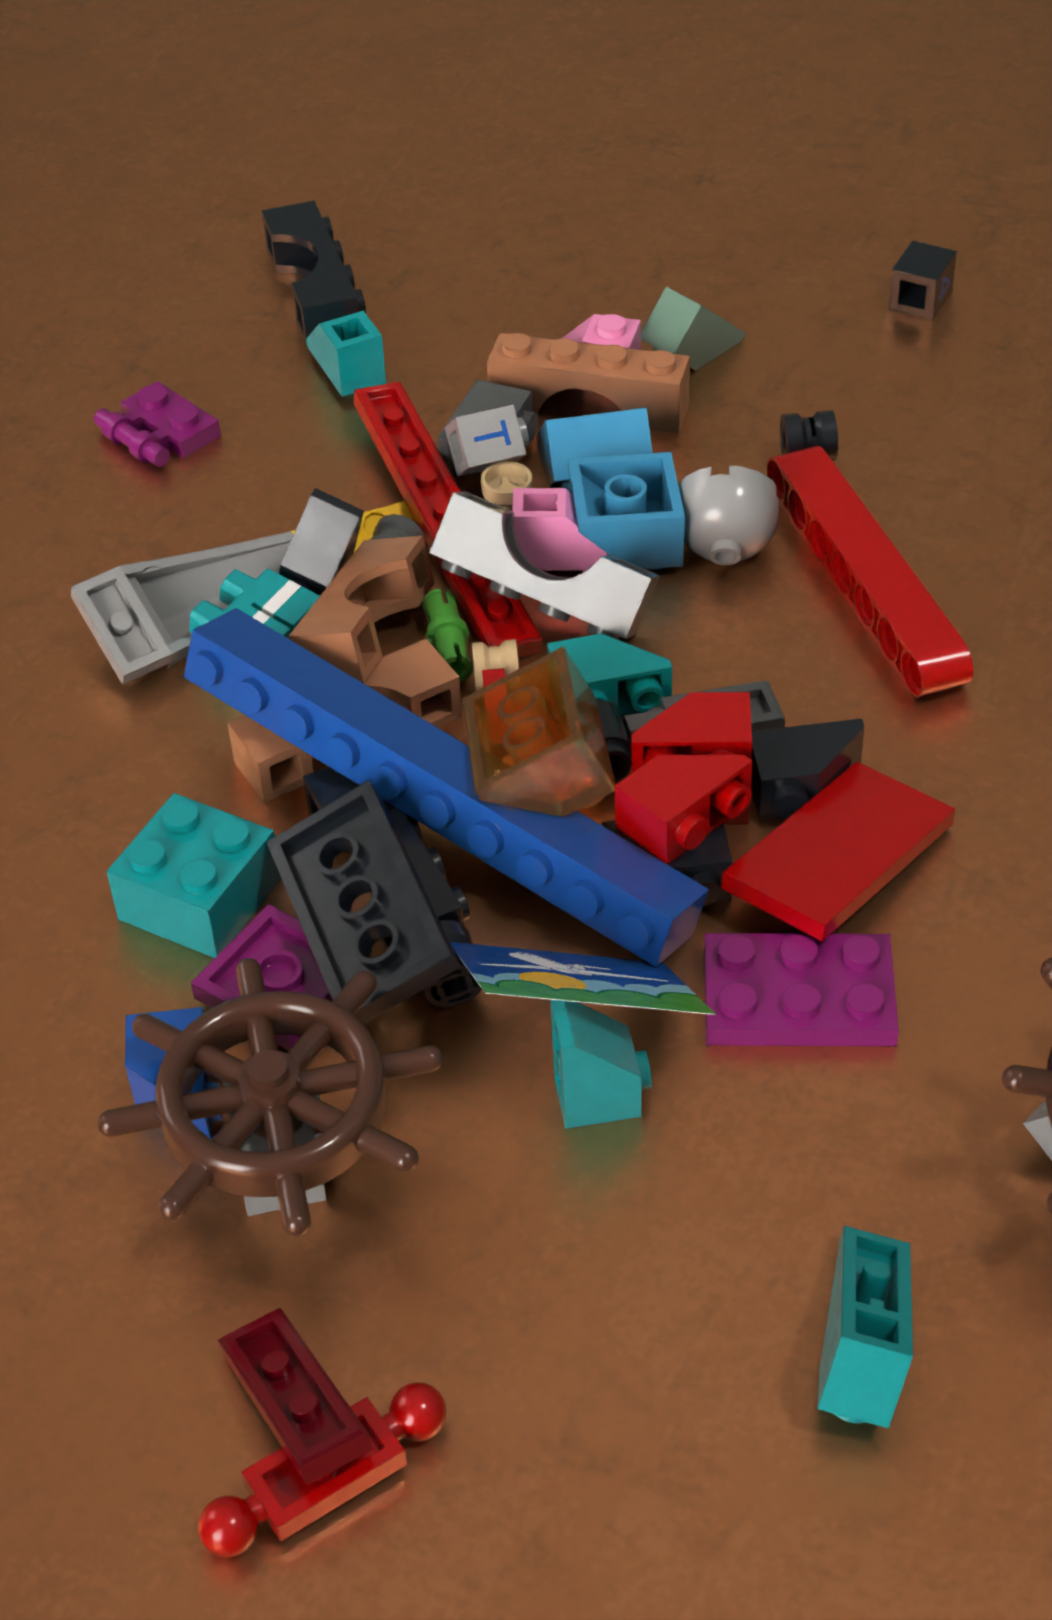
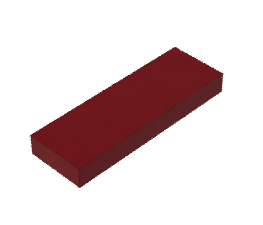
M277 1308L218 1339L225 1360L306 1485L373 1450L366 1429L281 1308Z

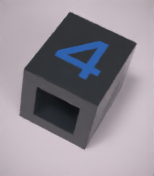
M912 240L892 269L889 309L933 320L953 290L957 251Z

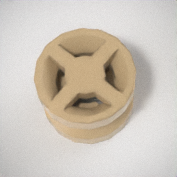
M516 639L504 640L500 646L488 647L483 642L472 643L476 697H484L482 670L500 668L505 670L507 693L509 695L520 694Z

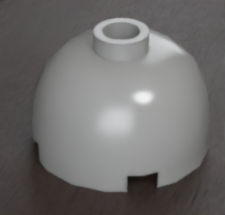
M729 466V474L712 476V467L699 469L685 476L678 484L685 514L684 543L688 549L719 565H733L760 553L774 536L778 520L779 497L776 496L777 486L774 481L759 471L742 466Z

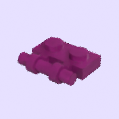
M159 381L143 387L139 392L121 401L122 413H112L108 409L102 408L94 416V423L102 429V433L106 438L115 444L124 443L129 447L131 455L143 463L152 462L157 467L164 466L168 462L170 450L185 458L221 437L219 420Z

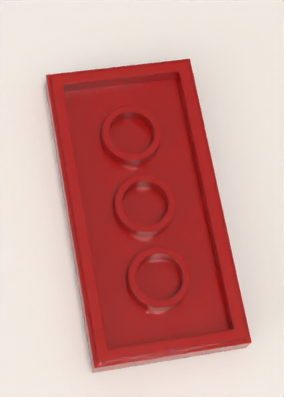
M856 761L723 871L721 889L823 942L953 825L956 809Z

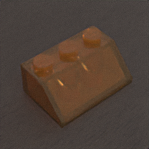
M564 646L462 699L474 788L481 801L564 817L580 808H589L598 804L606 795L615 791L616 784L596 697Z

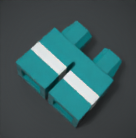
M268 568L256 579L234 569L224 579L220 587L219 600L227 604L228 607L223 610L208 600H202L191 611L189 631L192 633L193 629L238 608L289 639L290 633L320 595Z

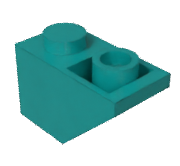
M364 311L319 323L307 337L308 349L342 397L354 394L356 389L386 384L382 335Z
M602 633L547 643L549 686L564 728H566V721L570 713L581 704L589 701H609L618 707L621 716L624 717L625 715L648 712L649 709L661 704V697L672 696V665L667 658Z

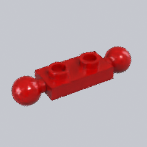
M415 1382L403 1386L396 1392L391 1400L389 1412L382 1417L368 1397L350 1406L366 1429L373 1450L309 1485H306L282 1447L241 1471L244 1486L250 1496L242 1499L237 1496L226 1495L218 1497L207 1504L198 1522V1533L202 1544L208 1551L220 1557L240 1555L252 1545L257 1535L258 1526L265 1521L269 1523L281 1542L407 1465L405 1449L399 1440L405 1438L410 1441L420 1442L434 1437L442 1429L446 1420L447 1408L443 1396L433 1386L422 1382Z

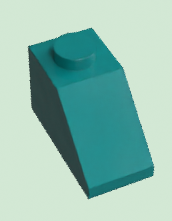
M550 1000L554 1081L565 1129L642 1117V1090L652 1088L651 1071L646 1051L635 1052L629 1026L579 1002Z

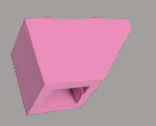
M513 488L512 512H514L516 539L525 557L538 569L544 572L551 570H580L585 572L601 557L609 555L578 532L573 495L566 488Z

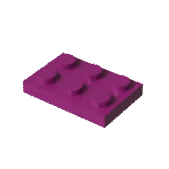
M705 933V1004L716 1013V1015L706 1014V1045L897 1046L899 1026L890 934H831L822 942L807 933Z

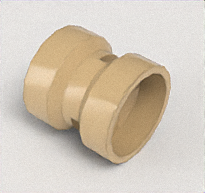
M505 461L495 463L487 467L481 475V490L484 498L512 511L513 488H533L532 473L529 468L520 463Z

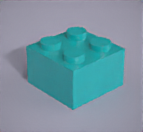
M173 793L106 871L118 920L215 958L238 935L282 879L266 843L275 837L274 830Z

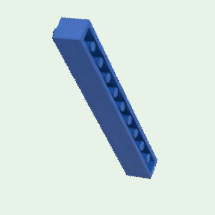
M238 608L192 630L184 672L185 679L358 785L369 780L379 792L381 798L387 803L651 965L657 967L692 937L709 891L708 888Z

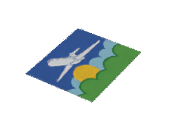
M450 942L456 954L485 994L716 1015L663 962L655 967L642 960Z

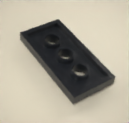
M369 780L266 842L332 1000L355 973L365 970L375 976L377 981L375 991L354 1014L364 1025L461 967L379 792ZM346 850H353L350 859L344 865L332 869L333 860L337 855ZM372 892L370 902L362 910L350 913L352 903L357 897L364 893ZM385 937H393L390 947L384 954L375 958H369L372 947L377 941Z

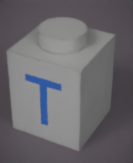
M514 404L455 417L445 427L457 477L484 471L495 463L503 461L517 462L526 455L525 447H528L529 444L528 431L523 418H517Z

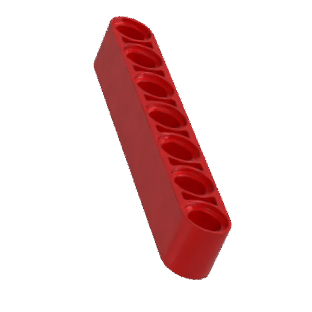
M813 446L770 457L767 461V477L772 479L777 486L776 496L779 497L780 506L908 691L914 697L920 698L969 684L973 678V662L966 643L821 446Z

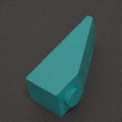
M844 1226L839 1241L819 1367L818 1409L833 1413L838 1418L850 1423L860 1424L867 1422L889 1428L913 1358L910 1243Z

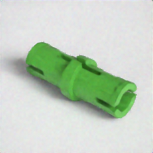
M441 588L434 589L427 593L423 599V609L428 621L426 639L458 674L459 681L463 682L473 672V663L467 649L469 630L465 621L459 616L455 594L446 589L444 593L446 603H444Z

